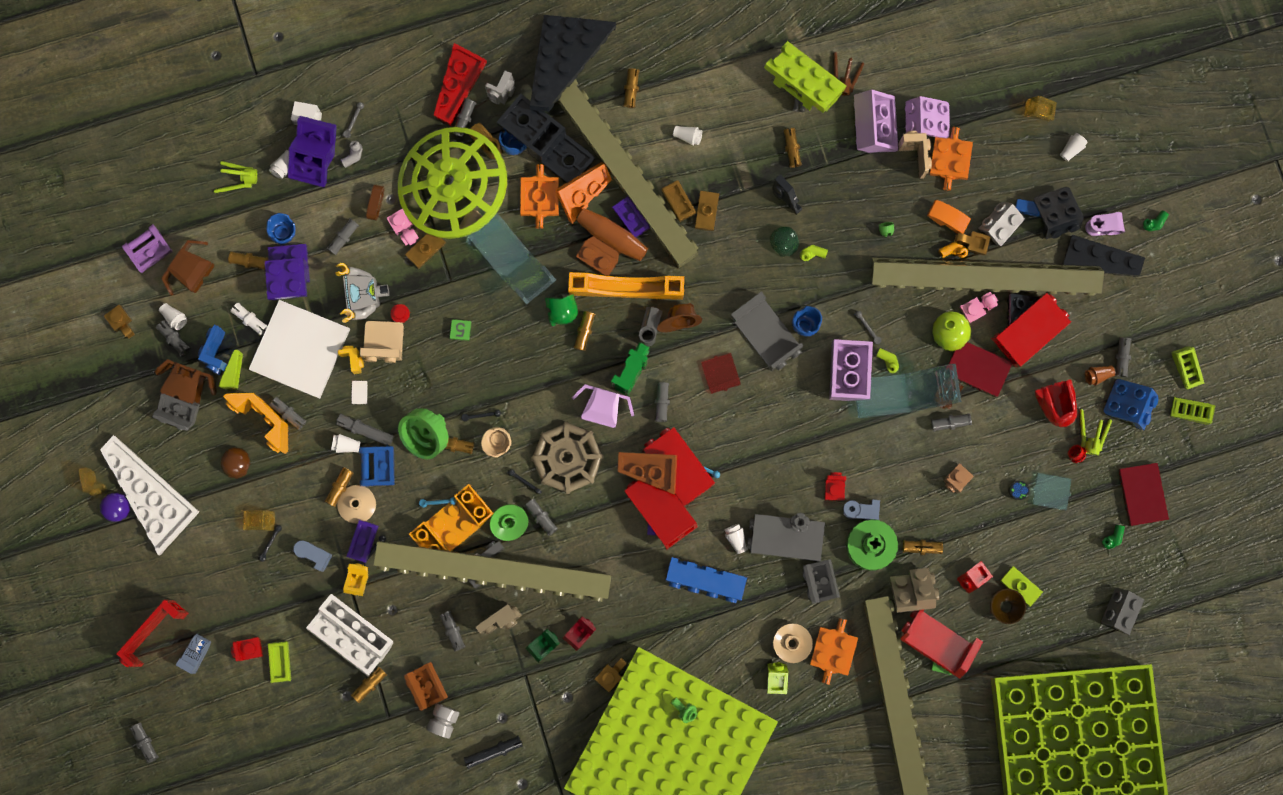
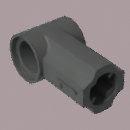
M646 307L639 331V342L648 347L652 346L656 341L657 325L660 323L662 311L658 308ZM650 333L653 337L651 340H644L642 335Z

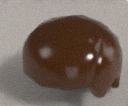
M229 448L221 458V468L224 474L230 478L238 479L245 476L251 464L248 453L242 448Z

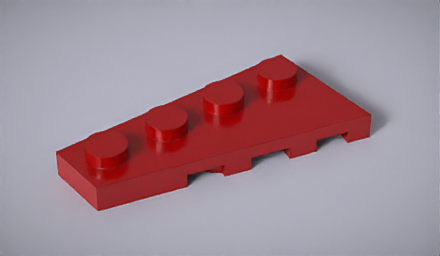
M455 43L453 44L452 54L449 58L448 68L434 112L435 118L450 126L452 125L464 104L465 98L468 97L487 63L486 59Z

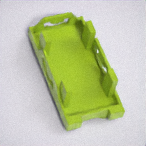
M787 41L781 48L782 53L774 60L771 58L765 64L764 69L775 76L773 83L777 87L784 88L803 103L802 106L809 111L813 106L822 113L828 111L845 90L846 85Z

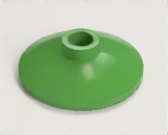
M513 504L499 507L490 518L492 533L498 539L504 541L519 538L528 526L526 512L521 507ZM511 518L509 522H505V519Z

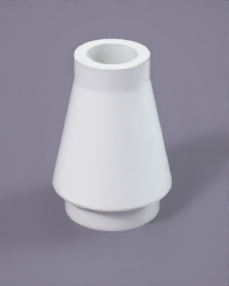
M676 126L673 136L693 146L694 144L699 145L702 138V130H699L698 127Z
M1075 133L1074 136L1071 135L1060 156L1069 162L1071 158L1086 148L1087 140L1078 133Z
M288 150L270 165L269 171L279 179H282L284 176L286 177L288 173Z
M167 303L159 308V312L172 329L180 330L187 323L185 314Z
M341 434L339 436L334 435L331 450L336 451V453L359 452L360 441Z
M739 524L726 528L725 536L736 553L740 554L747 551L743 528H740Z

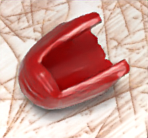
M1071 380L1057 382L1054 385L1051 384L1035 390L1036 399L1043 413L1053 425L1067 427L1075 421L1077 417V404Z

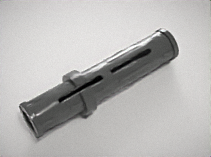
M343 414L339 415L338 422H336V425L351 430L353 434H361L387 446L391 445L394 435Z

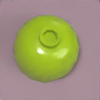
M949 311L937 317L933 324L932 334L934 341L945 350L954 351L961 349L969 341L971 327L964 315Z

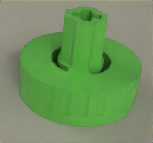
M416 408L399 422L398 432L400 439L413 455L422 459H432L446 448L449 437L442 415L434 414L428 409Z
M873 519L863 521L853 527L847 537L846 550L848 556L861 569L869 571L882 569L888 566L896 556L898 551L897 536L894 530L885 522ZM874 541L878 546L873 548L870 542Z

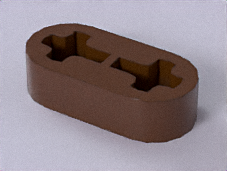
M374 184L368 204L367 219L377 221L384 197V186Z

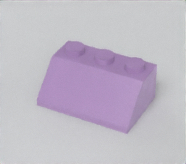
M875 90L855 94L857 150L868 153L898 151L895 96Z
M834 339L831 350L829 400L854 401L870 399L873 342Z

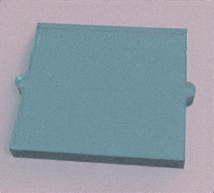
M1037 473L1036 486L1033 488L1035 491L1033 505L1067 510L1068 499L1071 496V493H1069L1071 479Z

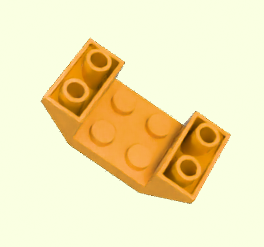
M231 393L223 396L227 400L225 404L237 414L239 412L246 414L251 408L260 415L264 414L265 417L263 419L270 426H273L264 436L268 440L266 444L277 453L281 451L286 454L288 452V424L262 398L254 393Z
M468 484L454 496L457 499L455 505L448 503L427 522L423 521L409 535L419 547L453 551L481 528L494 513Z

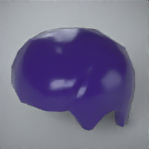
M110 493L100 503V513L106 520L111 522L123 520L130 511V503L123 494Z

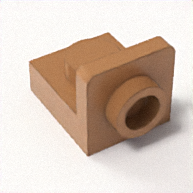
M959 463L943 481L946 483L945 487L950 492L958 494L974 476Z

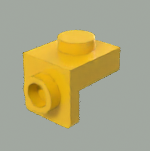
M344 346L342 350H338L340 357L350 356L351 372L354 374L362 373L361 368H364V360L357 348H354V346Z
M358 563L348 565V574L343 588L344 593L363 596L368 579V567Z

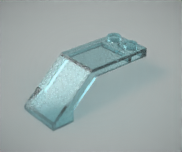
M498 213L480 230L467 235L503 281L526 305L556 281L548 269L528 251Z
M948 364L907 374L871 377L870 399L856 400L858 418L911 413L962 402L956 364Z

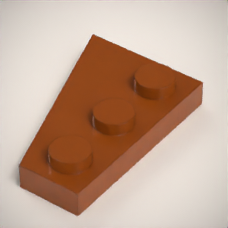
M619 452L618 472L675 494L677 455Z

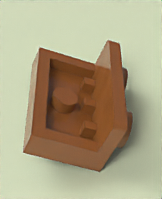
M431 662L404 675L406 684L414 696V701L421 711L448 698Z

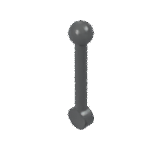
M362 102L357 103V109L350 125L343 132L345 138L351 137V129L360 110L364 108Z
M856 311L855 317L859 318L874 338L873 342L876 345L880 344L881 338L877 337L862 317V312Z

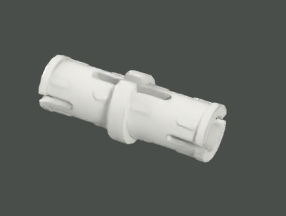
M240 303L234 305L238 310L232 308L231 313L240 318L245 326H250L259 335L265 333L262 329L266 330L267 325L256 318V314L250 313Z

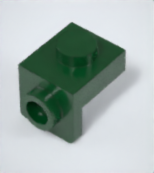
M546 629L526 649L539 663L560 642L553 632Z

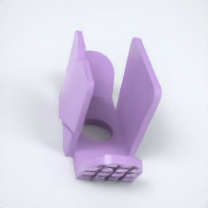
M585 384L572 397L574 400L585 388L594 390L581 416L582 419L614 428L617 424L619 397L627 399L631 416H634L629 396Z

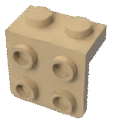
M908 131L906 134H903L898 143L899 151L917 150L919 178L924 179L932 167L931 157L928 158L930 139H927L926 133Z
M367 321L365 324L364 348H361L360 356L367 362L384 360L386 363H396V361H402L404 325L400 322Z

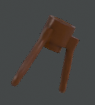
M834 52V77L838 79L837 52ZM849 58L845 76L840 77V81L846 85L841 95L849 96L850 92L853 93L854 86L864 67V62L860 64L851 82L849 74L853 59Z

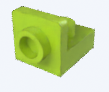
M781 662L769 663L767 667V693L787 694V664Z

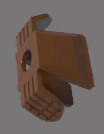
M187 240L162 276V280L171 296L174 295L168 279L172 274L193 293L198 292L204 283L203 278L209 276L215 265L204 258L188 252L192 245L208 246V242Z
M168 359L154 372L158 376L174 366L160 392L171 397L178 396L179 400L193 404L196 402L200 404L205 377L208 378L211 394H217L215 377Z

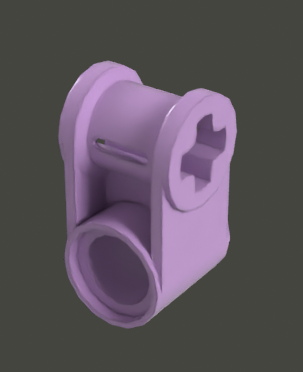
M1115 212L1095 215L1086 223L1085 230L1091 236L1124 233L1122 213Z

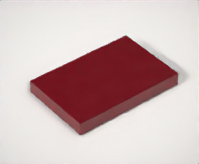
M967 342L964 344V347L954 351L944 374L997 398L1013 362Z
M1158 463L1118 469L1129 526L1169 520Z

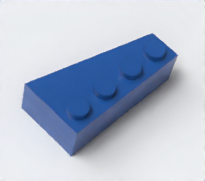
M672 557L665 582H669L668 586L680 589V586L688 587L687 591L699 594L700 590L707 592L706 596L717 599L719 595L726 597L725 601L737 603V600H742L747 577L725 571H717L706 566L701 567L688 561H678L677 558Z

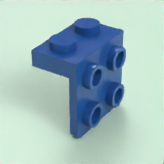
M214 325L206 334L207 340L205 345H202L199 349L198 360L204 363L210 371L221 375L222 372H225L227 364L215 358L224 338L225 331L219 326Z
M1117 379L1105 405L1104 413L1132 422L1136 428L1145 430L1146 425H1149L1151 421V412L1158 404V395L1153 388Z

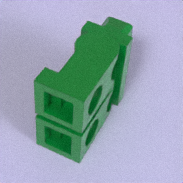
M639 342L635 351L630 349L625 362V369L620 377L616 375L613 377L611 388L629 396L641 374L642 368L645 369L647 366L648 346Z

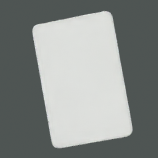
M352 381V404H367V381Z

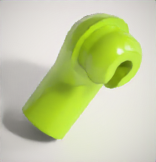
M810 245L801 251L800 258L803 261H809L815 256L825 259L828 250Z

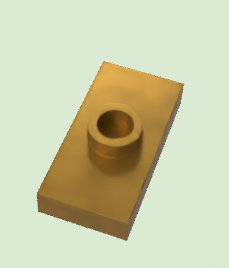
M678 180L661 189L679 223L696 214L694 207Z
M700 191L695 229L714 231L719 193Z
M426 234L405 255L420 269L446 242L442 238Z

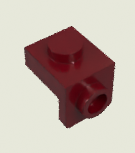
M581 616L576 624L565 634L563 639L578 651L594 633L596 628L589 619Z

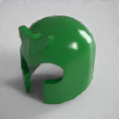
M574 294L565 298H545L546 308H549L551 311L548 313V319L552 326L571 323L577 317L578 307Z

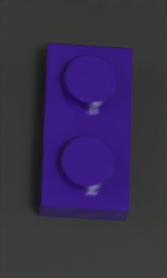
M626 197L612 207L628 231L635 237H638L650 228L629 197Z
M359 520L347 557L366 563L379 526Z

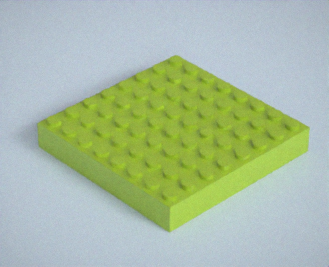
M638 647L564 789L575 795H741L778 721ZM675 697L685 707L689 703L696 706L697 716L692 722L684 723L679 718L680 712L671 704Z
M1152 664L991 678L1004 795H1168Z

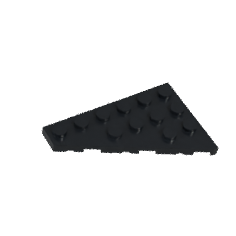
M544 15L530 110L549 112L552 109L554 103L561 98L564 90L570 87L577 78L578 73L582 72L585 68V64L590 58L592 59L600 46L607 41L611 32L616 30V22Z

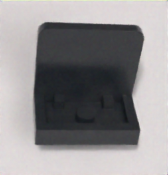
M1063 187L1034 198V203L1045 224L1043 230L1045 239L1058 238L1064 233H1072L1081 228L1084 216L1069 187Z

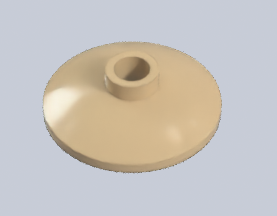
M360 485L347 487L346 492L342 493L337 502L339 514L350 523L358 524L359 520L367 521L372 517L376 509L374 494L368 488L360 487ZM358 500V507H353V501Z
M787 624L776 632L773 647L777 656L783 661L798 663L806 659L810 654L812 638L803 626ZM790 640H795L796 645L794 647L789 646Z

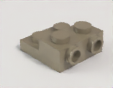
M929 568L909 570V575L890 577V585L897 613L936 608V600H939V590L933 587L935 575L930 573Z
M507 604L477 625L476 629L480 634L485 633L487 635L497 629L496 624H498L500 629L506 628L509 630L517 624L516 620L522 614L516 606Z

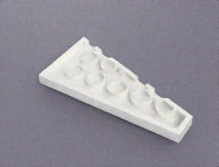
M113 435L100 450L109 467L113 470L120 487L125 492L126 498L137 518L147 532L148 538L152 541L157 554L161 555L195 518L199 511Z

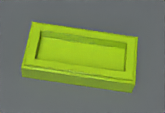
M288 642L269 643L270 683L291 681Z

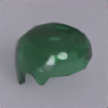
M780 226L772 232L770 245L780 256H791L797 252L799 238L795 230L788 226Z

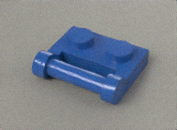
M394 447L359 448L362 477L360 487L395 485ZM369 454H374V480H369Z

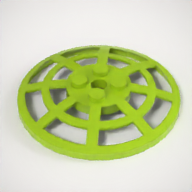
M461 127L440 129L422 138L407 154L398 177L399 201L408 219L423 232L445 239L470 235L489 223L502 205L507 188L505 162L496 146L479 132ZM449 132H462L473 135L478 139L471 146L460 142H449ZM442 134L441 144L432 147L423 156L416 152L425 142ZM484 143L494 154L498 164L497 169H487L484 160L477 152ZM449 148H460L465 150V152L459 159L450 157ZM442 149V159L434 164L427 160L434 152ZM472 155L479 164L480 170L470 171L465 164ZM413 158L417 161V164L413 171L412 184L402 187L407 164ZM423 165L429 170L427 180L417 182L418 173ZM453 176L452 184L446 185V178ZM499 176L498 192L490 206L482 200L487 189L488 177ZM481 178L479 191L475 195L470 191L472 179ZM428 188L432 196L425 205L419 196L418 190ZM413 192L415 201L423 210L418 220L408 210L404 201V194ZM464 197L471 201L468 206L456 212V202ZM437 201L447 203L449 213H439L432 209ZM476 206L486 212L474 224L460 229L459 217L468 214ZM429 215L438 219H450L452 231L434 230L425 226L424 223Z

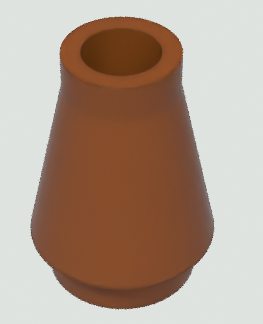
M1112 365L1089 367L1085 371L1086 382L1094 386L1115 376V369Z

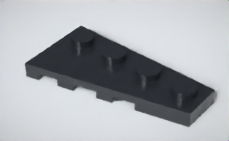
M1072 235L1062 265L1100 266L1104 270V274L1139 277L1145 257Z

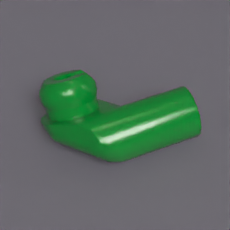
M1161 210L1156 219H1145L1143 221V228L1146 231L1160 230L1169 214Z
M1115 525L1114 534L1105 537L1102 541L1104 548L1113 549L1122 543L1124 526Z

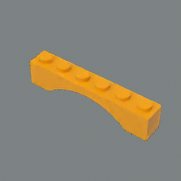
M569 272V295L683 300L684 277L627 278Z

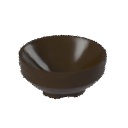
M1002 589L992 597L990 610L993 617L1000 623L1014 624L1025 615L1026 602L1018 591ZM1003 601H1008L1011 604V610L1007 613L1001 610V603Z

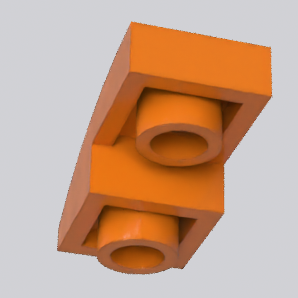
M934 200L927 214L940 226L946 225L957 234H964L971 220L961 211L939 200Z

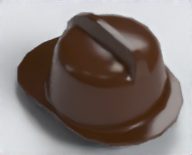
M691 303L675 305L669 310L667 319L657 325V330L659 332H672L683 328L695 327L702 322V318L696 314L694 305Z

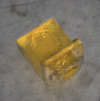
M1042 96L1029 98L1025 105L1024 116H1036L1046 121H1053L1057 102Z
M89 468L78 469L83 492L90 493V496L101 494V490L107 489L104 484L94 485L96 483L94 471Z
M244 511L243 530L273 531L275 524L274 511Z

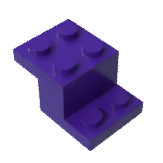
M299 116L297 136L289 147L288 178L325 187L327 183V168L335 156L337 125Z
M307 245L268 247L269 261H265L267 299L307 297L306 283L310 282Z

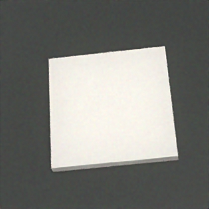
M279 300L249 370L320 399L339 356L338 350L342 349L350 328Z

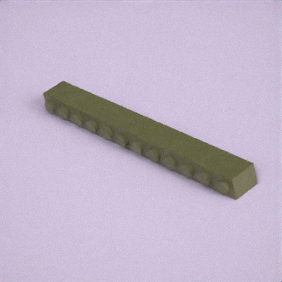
M575 79L570 87L564 90L557 102L599 160L605 163L609 174L625 196L629 197L650 226L649 229L678 268L682 267L697 256L698 247L693 240L689 241L685 228L681 224L678 225L676 223L674 213L670 209L667 210L665 208L663 198L659 194L656 195L654 193V186L650 180L644 179L642 169L638 164H633L631 154L627 149H622L620 146L622 143L618 136L611 134L609 124L605 119L601 120L598 116L600 114L595 105H590L587 101L589 97L584 90H579L577 87L578 82Z
M872 258L870 280L872 285L879 288H885L886 285H894L895 288L913 286L915 289L932 287L935 290H942L943 287H947L956 291H960L962 288H970L971 291L989 289L991 292L1008 290V292L1012 293L1025 290L1033 294L1038 293V291H1046L1048 294L1065 292L1068 295L1084 293L1088 296H1094L1096 293H1102L1104 270L1100 266Z
M377 541L374 566H377V570L389 571V568H395L398 573L409 574V571H416L418 576L428 577L430 573L436 574V578L448 579V576L456 577V581L467 582L468 579L475 580L476 584L481 585L493 582L496 587L506 588V585H514L516 590L525 591L526 587L534 588L533 592L545 593V590L553 591V595L564 596V593H570L573 598L583 599L584 596H591V600L601 602L603 598L608 599L611 582L610 574Z
M888 596L863 601L901 795H928L927 787H929V780L927 775L924 776L923 772L925 760L923 756H920L919 748L922 747L919 736H916L915 728H918L915 716L912 717L913 701L912 697H908L907 689H910L907 677L904 678L903 670L906 669L904 658H900L899 650H902L901 641L896 638L895 631H898L897 621L892 618L891 613L894 611L893 602L889 600Z

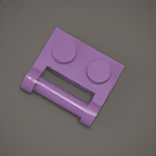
M154 224L149 226L146 232L130 243L122 245L124 251L141 273L173 252ZM153 235L155 236L154 240L146 244L144 247H142L135 253L133 252V249L138 247L140 244L148 240Z

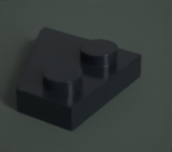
M780 174L774 180L773 194L779 200L782 199L797 215L802 211V207L797 204L799 200L795 190Z

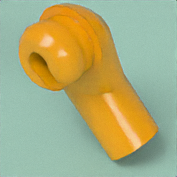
M956 242L950 243L938 250L942 258L950 254L961 258L968 255L967 248Z

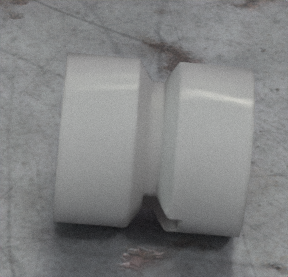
M436 703L433 710L435 718L430 719L426 730L450 739L454 729L451 724L456 723L460 712Z

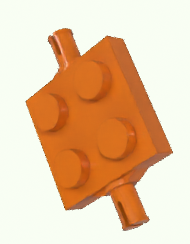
M955 127L951 128L950 138L935 137L930 175L943 178V190H946L948 183L947 191L951 190L952 180H967L973 142L958 139L960 130L958 127H956L955 134Z
M539 164L536 165V176L521 177L520 214L521 216L536 217V229H539V221L540 229L544 228L543 217L559 216V198L555 191L559 188V177L544 176L543 164H540V166Z
M839 618L836 629L829 630L820 627L810 665L825 671L822 683H825L828 676L826 684L830 685L832 673H840L847 676L849 674L858 637L850 636L844 632L847 620L843 619L841 627L842 619Z

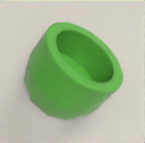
M884 222L879 224L880 234L884 237L892 236L894 233V223Z

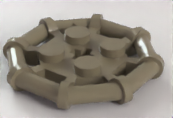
M564 422V424L540 434L541 437L534 455L531 457V461L534 462L543 485H548L564 491L566 494H570V492L595 482V475L604 456L601 454L591 430L587 431ZM564 432V438L553 442L552 437ZM569 432L581 436L582 439L577 441L569 438ZM547 442L551 447L548 455L544 456L542 453ZM588 442L593 454L587 455L583 447L584 443ZM566 452L568 455H573L569 463L562 461ZM587 459L593 460L588 473L583 470ZM542 461H548L552 471L548 474ZM581 473L584 477L573 483L570 482V478ZM554 474L565 477V484L551 478Z

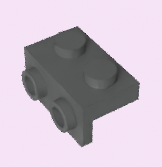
M161 393L158 408L152 417L162 423L176 426L177 429L189 430L195 424L200 404L196 402L190 404L179 400L178 396L171 397Z
M831 559L803 565V577L807 581V594L812 604L840 597Z
M1116 587L1101 623L1130 635L1144 599L1128 590Z

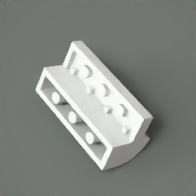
M332 594L321 605L319 613L306 627L309 632L367 676L383 660L393 645V641Z

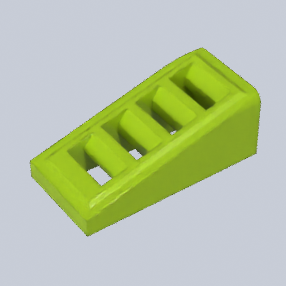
M1188 346L1171 352L1185 389L1204 384L1194 347ZM1182 355H1188V357L1182 359ZM1190 361V365L1184 366V363ZM1187 370H1194V372L1188 374L1186 373ZM1196 376L1197 379L1192 381L1188 380V378Z
M234 350L221 378L219 387L222 389L238 390L243 354L239 350Z
M1174 397L1170 416L1209 425L1213 420L1215 405ZM1180 403L1183 404L1181 414L1178 413ZM1189 405L1191 406L1189 415H1186L1187 408ZM1196 407L1199 408L1197 417L1194 416ZM1204 409H1206L1205 418H1203Z

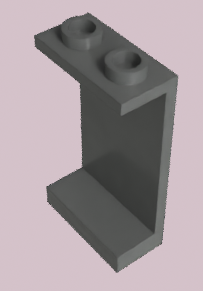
M761 291L733 312L730 318L770 370L777 369L779 371L787 364L786 360L790 357L795 359L802 353L801 349L804 345L802 343L799 344L765 301L766 297Z
M755 514L754 519L750 518L749 530H752V538L748 537L747 549H750V554L772 555L820 562L825 522L810 521L806 531L796 532L791 527V518Z

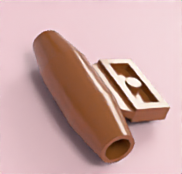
M584 208L576 220L593 235V237L585 241L576 257L605 276H609L618 263L619 253L641 261L648 251V248L633 234L605 216Z

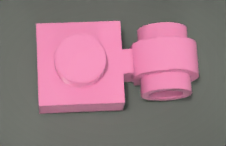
M403 208L387 217L397 235L403 233L400 237L405 245H412L416 242L418 236L413 228L409 230L413 224L405 215Z
M989 292L981 297L983 300L981 303L976 297L959 307L964 317L969 321V324L986 315L983 308H987L989 311L998 306V299L995 294L992 295Z

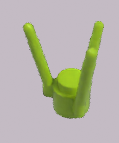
M221 161V165L241 171L221 169L220 172L240 175V181L244 183L215 189L214 193L245 187L252 188V184L257 183V169Z
M1080 409L1081 447L1087 450V454L1099 455L1112 420H1108L1100 440L1103 420H1099L1095 438H1088V441H1086L1084 411Z

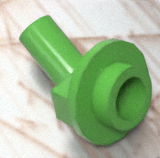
M677 697L671 701V704L680 712L678 716L684 723L692 722L696 718V706L689 703L685 707Z

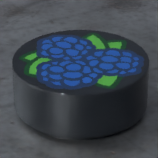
M1016 481L1010 485L1009 494L1014 500H1023L1029 495V486L1023 481Z

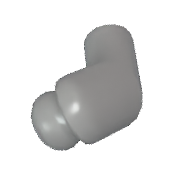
M358 141L350 143V155L341 159L345 168L356 163L361 158L363 149Z

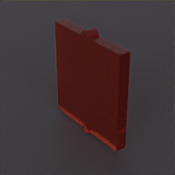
M731 353L719 357L714 356L713 359L701 362L711 394L723 390L728 391L729 388L741 385Z

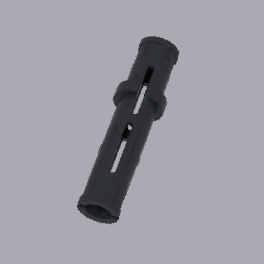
M519 735L504 742L501 740L497 745L464 757L465 764L470 769L498 756H506L508 752L523 747L522 740L520 741Z

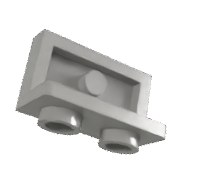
M504 71L497 87L489 83L485 85L489 100L495 104L502 103L504 105L508 97H512L516 88L512 73Z
M1001 202L995 207L990 216L983 220L982 225L978 229L991 236L992 241L1001 247L1025 218L1012 203Z

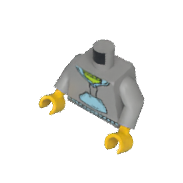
M344 263L336 265V267L342 269V272H335L337 276L346 275L343 276L347 309H344L340 314H346L347 318H344L342 322L346 323L350 319H366L376 310V307L380 306L379 297L389 296L388 285L377 286L375 277L359 268L347 267Z

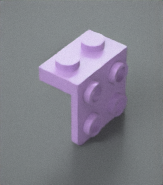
M922 96L906 101V132L917 131V133H926L928 136L949 138L948 102Z

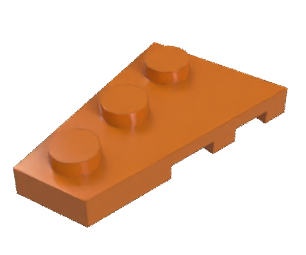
M605 163L597 164L555 190L570 223L573 224L576 221L579 213L584 208H587V204L595 196H598L612 180Z

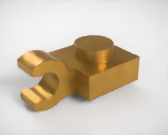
M974 231L971 232L970 236L958 233L954 242L967 245L968 251L985 256L991 236Z
M121 305L116 306L104 315L114 331L118 332L121 330L128 339L135 335L128 325L132 320Z
M621 658L613 668L607 665L595 680L610 692L622 678L618 673L627 662Z

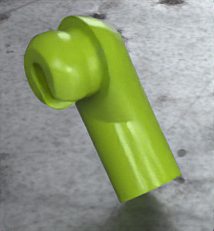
M880 348L876 357L885 360L888 372L896 373L899 370L896 355Z

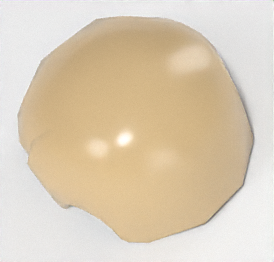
M490 428L482 437V450L492 457L503 455L510 449V434L504 428Z

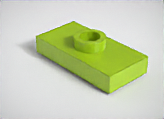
M1014 566L1000 580L1008 589L1018 591L1024 597L1029 607L1043 593Z

